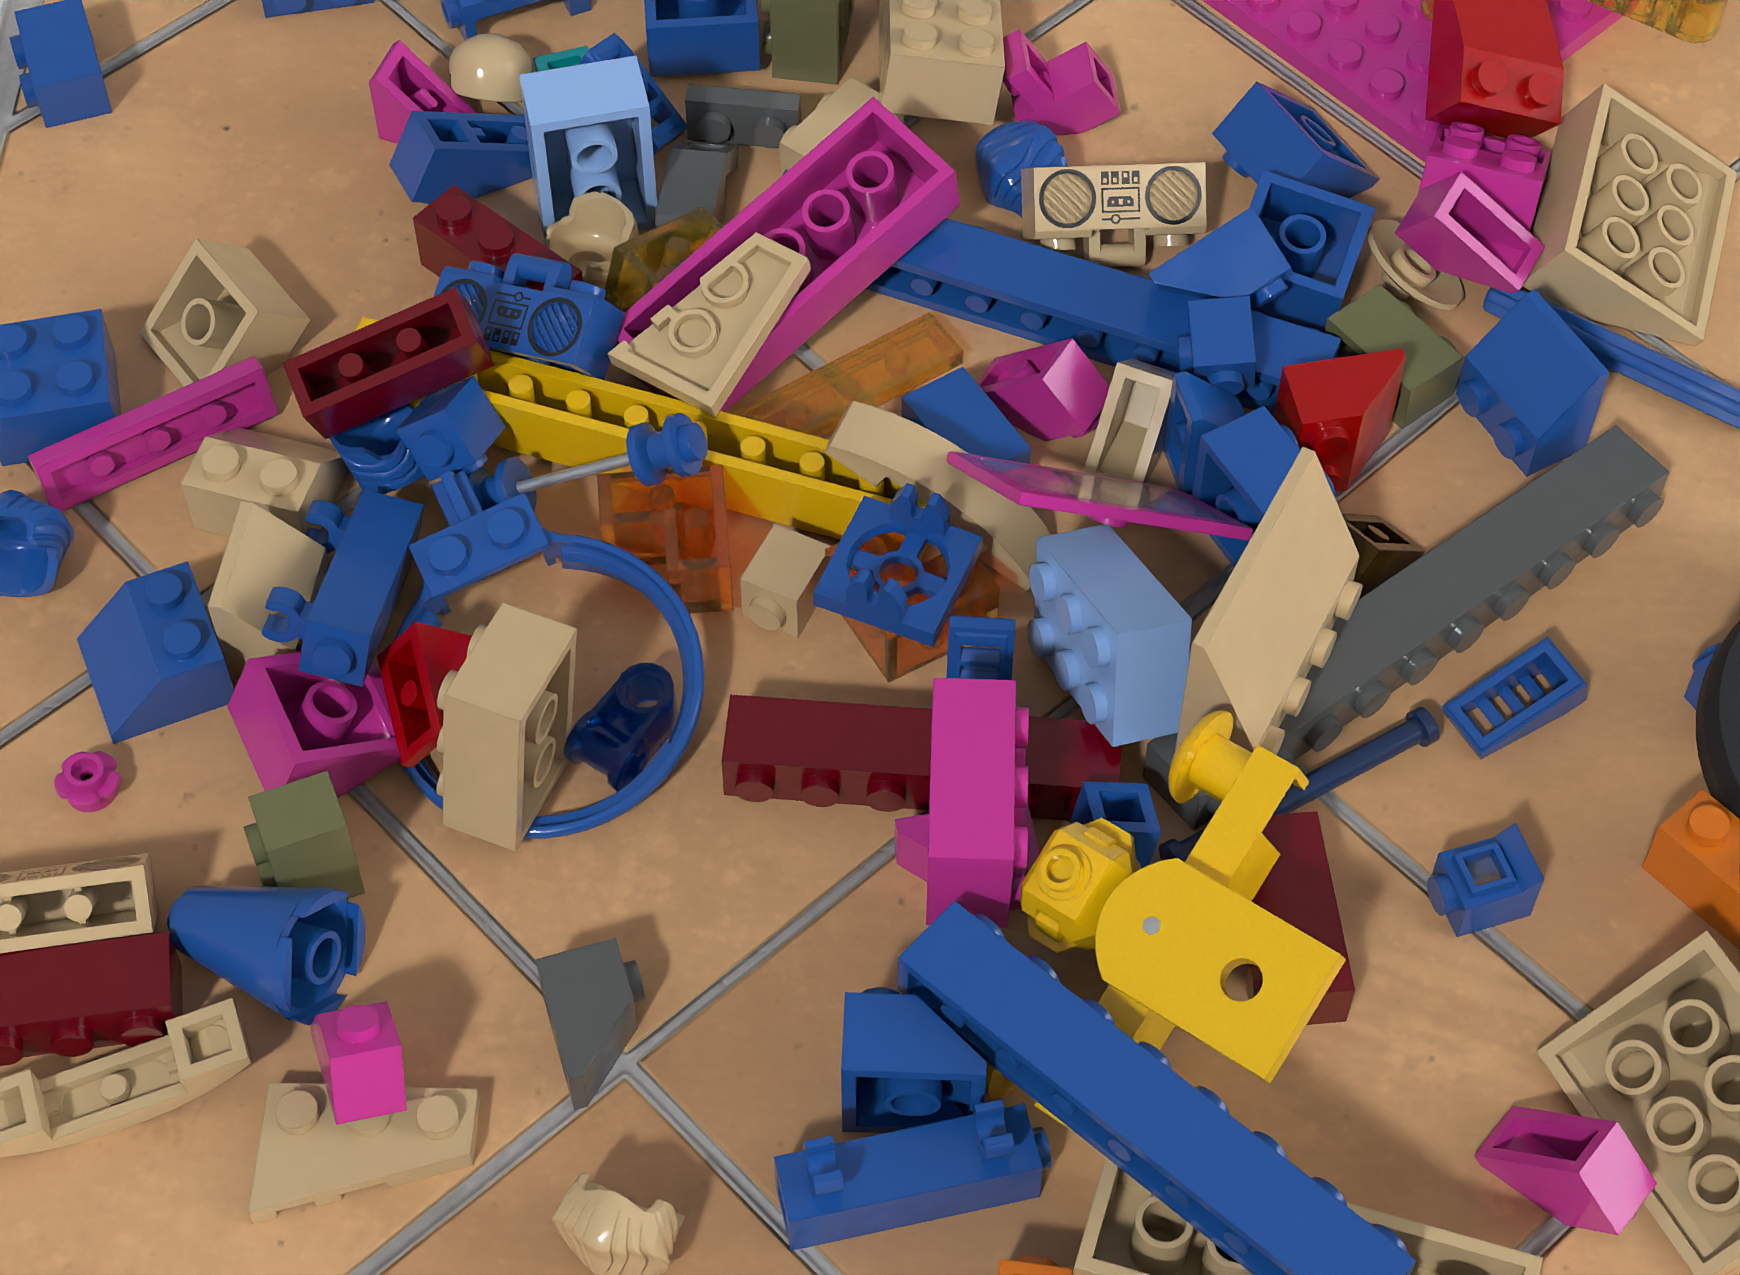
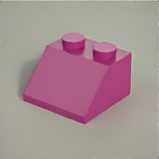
M301 652L249 658L227 707L264 791L328 771L338 798L400 760L381 673L374 659L363 687L298 671Z

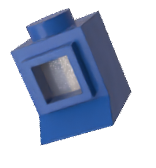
M1514 823L1493 838L1438 853L1432 875L1427 881V888L1433 908L1438 915L1447 916L1456 937L1530 916L1544 877L1517 824Z

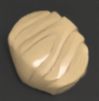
M595 191L574 197L569 209V215L551 224L546 230L547 236L545 240L547 247L582 270L583 282L605 290V296L613 297L628 289L641 277L645 270L647 259L633 213L621 201L604 192L599 193Z
M581 1171L551 1219L553 1225L577 1258L595 1275H661L665 1273L670 1264L668 1256L672 1255L673 1243L676 1241L678 1231L685 1216L676 1213L672 1204L661 1199H657L650 1208L634 1204L614 1190H608L604 1186L591 1181L588 1182L591 1174Z

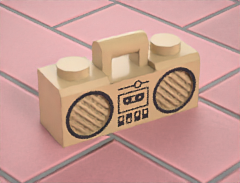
M1205 162L1021 169L1023 239H1040V246L1050 250L1075 249V238H1083L1084 259L1106 267L1144 266L1146 261V235H1153V246L1188 245V234L1206 232ZM1128 229V243L1100 244V230Z
M149 853L0 873V953L151 933L159 918Z

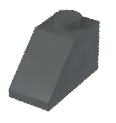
M616 938L535 959L541 992L574 1110L588 1107L638 1029L634 1003L645 1000L644 988L636 960L623 963Z

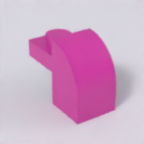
M1020 29L1003 37L1005 70L1002 81L1011 93L1016 121L1027 120L1029 122L1035 120L1039 125L1044 124L1057 136L1080 134L1121 114L1113 73L1087 42L1046 61Z

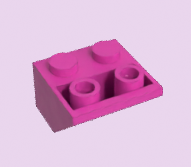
M1456 121L1452 122L1450 126L1440 124L1427 155L1418 193L1421 189L1462 171L1530 232L1552 150L1541 148L1540 141L1524 135H1508L1506 140L1484 135L1485 130L1482 127L1468 122Z

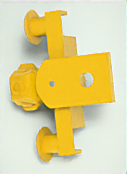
M1220 710L1205 715L1189 729L1179 743L1169 769V791L1176 802L1180 804L1192 799L1199 791L1221 802L1185 862L1178 858H1173L1141 868L1140 862L1136 859L1134 837L1103 818L1084 825L1074 822L1054 830L1021 883L1020 902L1022 911L1027 914L1029 936L1059 955L1079 948L1085 951L1096 950L1097 963L1102 980L1109 984L1098 1003L1112 1016L1115 1026L1135 1042H1147L1160 1051L1173 1028L1177 1026L1270 1084L1346 959L1338 952L1252 902L1281 855L1262 834V831L1291 784L1305 790L1309 780L1300 768L1258 744L1253 753L1230 741L1233 730V716L1230 712ZM1242 964L1258 966L1263 976L1262 987L1258 994L1247 1001L1230 999L1226 991V981L1230 972ZM987 1062L985 1091L990 1098L997 1100L1007 1095L1017 1085ZM1038 1102L1035 1103V1107L1065 1125Z

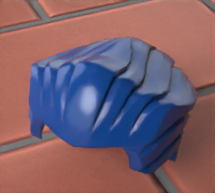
M1027 120L1015 121L1000 125L988 132L978 142L975 150L978 178L987 202L995 207L1010 210L1021 218V169L1068 167L1064 149L1058 143L1055 134L1044 124L1039 125L1035 120L1029 122Z
M408 404L329 438L362 490L386 494L401 489L424 476V473L396 431L415 408Z
M7 490L0 493V596L32 597L45 595L54 586L61 562L74 539V531L67 518L59 509L49 506L42 501H36L34 498L25 496L24 493L15 490Z

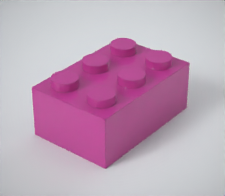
M933 678L926 925H931L956 901L972 915L981 913L990 918L999 928H1008L1010 902H1020L1021 883L1025 878L1028 850V826H1025V808H1027L1028 766H1025L1026 749L1028 747L1029 708L1016 707V680Z

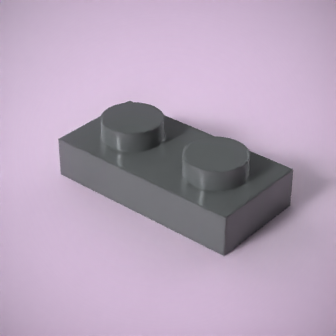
M688 84L685 98L688 140L779 148L780 141L785 132L791 126L799 125L802 122L801 94Z

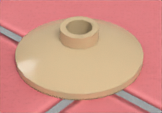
M1386 218L1376 220L1368 230V242L1377 262L1384 271L1382 280L1387 288L1401 298L1411 296L1437 309H1454L1464 296L1460 278L1435 270L1395 234V231L1401 222Z

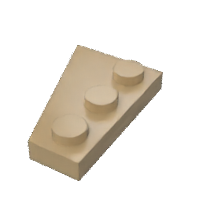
M756 232L700 278V285L674 307L666 305L650 318L652 325L630 343L623 340L607 353L611 363L699 410L716 417L811 270L809 259Z
M268 1082L248 1215L252 1224L278 1218L277 1211L314 1202L316 1207L342 1201V1194L384 1183L390 1188L473 1166L481 1102L478 1089L405 1087L407 1111L336 1125L325 1084Z

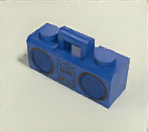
M514 253L510 257L505 272L493 265L479 261H470L468 270L446 266L441 271L434 296L456 287L474 311L489 350L605 380L610 363L607 353L615 347L625 315L624 312L605 300V290L589 283L571 281L572 268L569 263ZM527 281L545 283L543 291L525 288Z

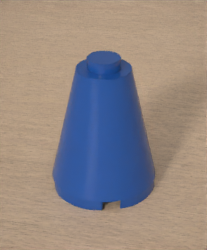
M194 886L184 892L172 904L167 919L171 939L178 951L284 1018L304 1025H311L317 1014L333 1012L339 1008L346 996L336 992L345 973L353 976L357 975L365 946V920L360 906L348 902L346 896L350 894L332 887Z

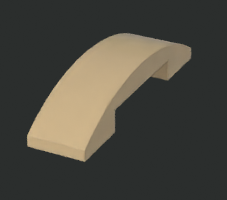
M853 401L847 407L824 452L874 487L886 477L901 487L908 483L915 486L918 499L925 504L928 503L933 492L941 494L951 510L950 521L963 530L983 536L982 551L978 558L1025 591L1030 590L1029 570L1032 564H1036L1037 537L1051 535L1035 511L1030 506L1014 503L948 464L947 454L949 451L969 454L952 442L901 416Z
M230 998L165 1021L168 1035L55 1075L38 1080L33 1072L27 1069L1 1078L0 1158L56 1149L132 1127L174 1110L213 1090L238 1074L252 1062L234 999Z

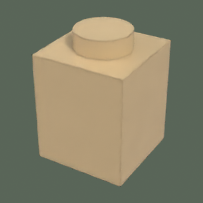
M774 524L740 578L742 615L750 618L763 629L770 631L780 630L798 638L817 607L813 605V591L831 559V546Z

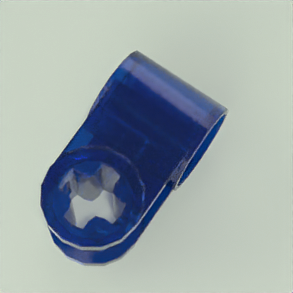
M639 663L630 666L622 672L619 679L592 710L586 712L572 728L564 746L565 758L573 764L584 762L607 777L608 785L617 792L628 785L644 770L647 763L662 747L664 742L670 738L674 730L679 712L674 682L670 673L662 666L654 663ZM645 701L658 702L656 705L651 707L637 706Z

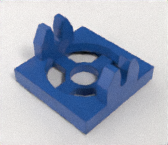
M908 483L896 493L891 505L864 496L813 591V605L934 647L982 551L983 536L950 525L951 510L941 494L933 492L925 509L918 505V494L915 486ZM895 532L906 536L898 551L888 552L882 556L859 549L865 542L880 534ZM926 543L935 546L944 556L947 568L946 579L924 572L923 564L918 558ZM900 563L910 566L916 572L917 577L911 584L901 587L898 581L889 578L887 583H885L881 579L880 573L885 567ZM850 569L858 572L852 579ZM917 593L930 597L919 604L907 605V599Z

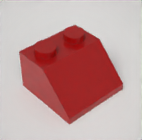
M1403 348L1282 367L1274 419L1279 425L1283 424L1292 431L1300 450L1302 447L1316 452L1323 471L1326 472L1332 481L1335 492L1348 490L1389 434L1406 361Z

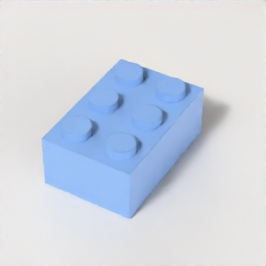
M637 56L520 74L519 79L534 193L544 239L547 236L546 230L551 224L569 215V209L574 197L595 191L599 193L604 192L621 201L633 213L638 231L658 228L659 226H655V213L658 203L650 107Z
M1103 524L1037 537L1036 564H1032L1029 570L1030 587L1035 597L1034 619L1028 623V639L1035 656L1043 658L1054 672L1060 688L1069 691L1080 705L1086 721L1089 724H1095L1112 747L1178 733L1190 658L1192 618L1109 525Z

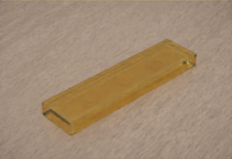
M929 312L730 414L820 437L837 428L847 407L853 401L879 407L962 364L963 349L934 315Z

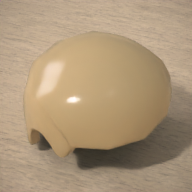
M481 33L467 38L454 48L449 60V79L451 80L452 90L459 95L473 99L494 102L522 101L519 75L533 72L532 59L526 50L518 42L501 34Z

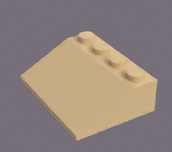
M1605 83L1561 117V124L1558 125L1532 235L1545 248L1522 286L1530 291L1536 290L1545 300L1586 319L1697 346L1704 341L1737 172Z
M1302 447L1192 642L1175 751L1185 734L1197 721L1211 712L1222 710L1230 712L1233 716V730L1230 741L1253 753L1258 744L1277 755L1285 735V730L1279 728L1286 713L1294 717L1298 716L1311 687V680L1306 679L1312 665L1319 668L1324 667L1337 638V632L1331 630L1338 617L1348 620L1356 607L1363 587L1362 584L1354 581L1359 553L1315 451Z
M1705 931L1541 1047L1536 1053L1581 1116L1619 1123L1657 1183L1643 1204L1694 1275H1724L1740 1266V972L1710 933Z

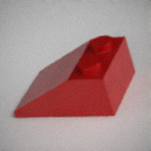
M1434 0L1425 120L1445 125H1451L1452 122L1456 121L1468 122L1482 127L1486 134L1504 138L1513 134L1533 138L1561 124L1564 67L1547 0Z

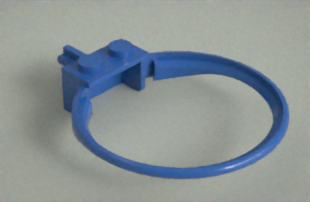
M451 470L439 475L441 481L432 484L431 488L449 527L408 545L423 577V589L404 618L395 639L414 622L441 628L443 623L436 615L441 612L442 616L451 612L445 596L542 552L548 567L557 563L555 558H561L562 569L598 573L632 586L657 607L672 630L682 662L683 694L679 715L668 742H664L648 766L621 790L596 804L580 810L559 815L536 816L523 839H547L568 836L608 823L642 802L661 785L679 762L695 732L704 696L705 669L698 632L691 615L670 584L637 556L602 540L580 535L561 534L545 529L538 522L525 492L483 510L466 472L463 470L453 475ZM425 757L413 768L403 766L416 787L432 803L443 810V797L437 795L436 791L439 777L428 764Z

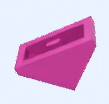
M400 40L393 43L369 81L379 139L398 144L412 111L477 113Z

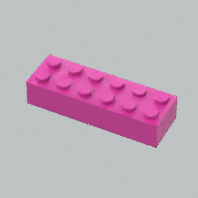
M872 97L625 312L615 347L623 340L630 343L652 325L650 318L666 305L674 307L700 285V278L756 232L807 257L811 266L809 274L720 411L726 412L960 205L955 170L876 98ZM638 378L652 393L680 400Z

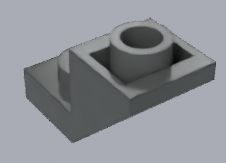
M682 141L672 147L656 208L655 226L672 227V235L676 237L704 238L706 237L707 230L712 231L723 223L726 176L738 168L739 145Z

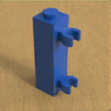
M365 489L361 493L352 516L344 515L339 507L330 502L322 500L312 502L306 515V521L322 525L326 528V531L309 527L306 536L326 547L327 553L336 550L314 603L307 602L301 594L287 587L272 588L265 608L281 612L286 617L269 614L261 634L275 642H289L295 638L303 639L298 671L363 687L414 560L408 545L417 542L419 539L424 504Z
M1002 1099L973 1105L972 1115L834 1144L833 1135L803 1141V1151L774 1157L775 1185L790 1251L1040 1197L1043 1170L1051 1169L1052 1167L1050 1148L1043 1127H1031L1025 1103L1004 1108Z

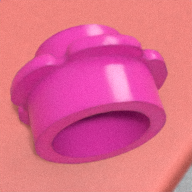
M81 751L64 760L61 766L62 772L58 773L54 780L58 796L62 799H67L73 808L81 812H96L106 808L113 802L118 793L121 777L115 771L117 768L115 759L109 754L102 751L94 753ZM87 774L93 775L92 778L82 781L83 776Z

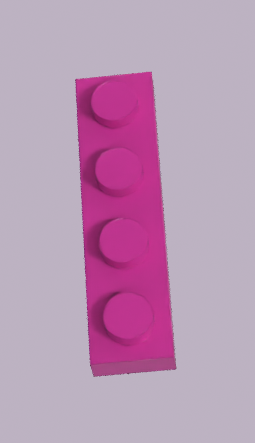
M252 356L30 454L28 458L46 502L49 506H53L62 512L198 451L205 436L236 428L247 429L278 415V411L264 369L257 359Z

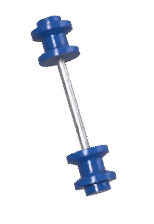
M677 413L665 419L662 431L659 432L646 422L631 426L626 439L627 453L534 478L520 459L512 457L499 462L495 475H492L486 468L480 467L467 476L483 510L525 492L533 511H535L537 502L536 490L630 465L637 479L645 486L661 484L669 468H673L682 477L696 475L701 469L702 460L707 455V441L702 428L697 423L692 422L685 414Z

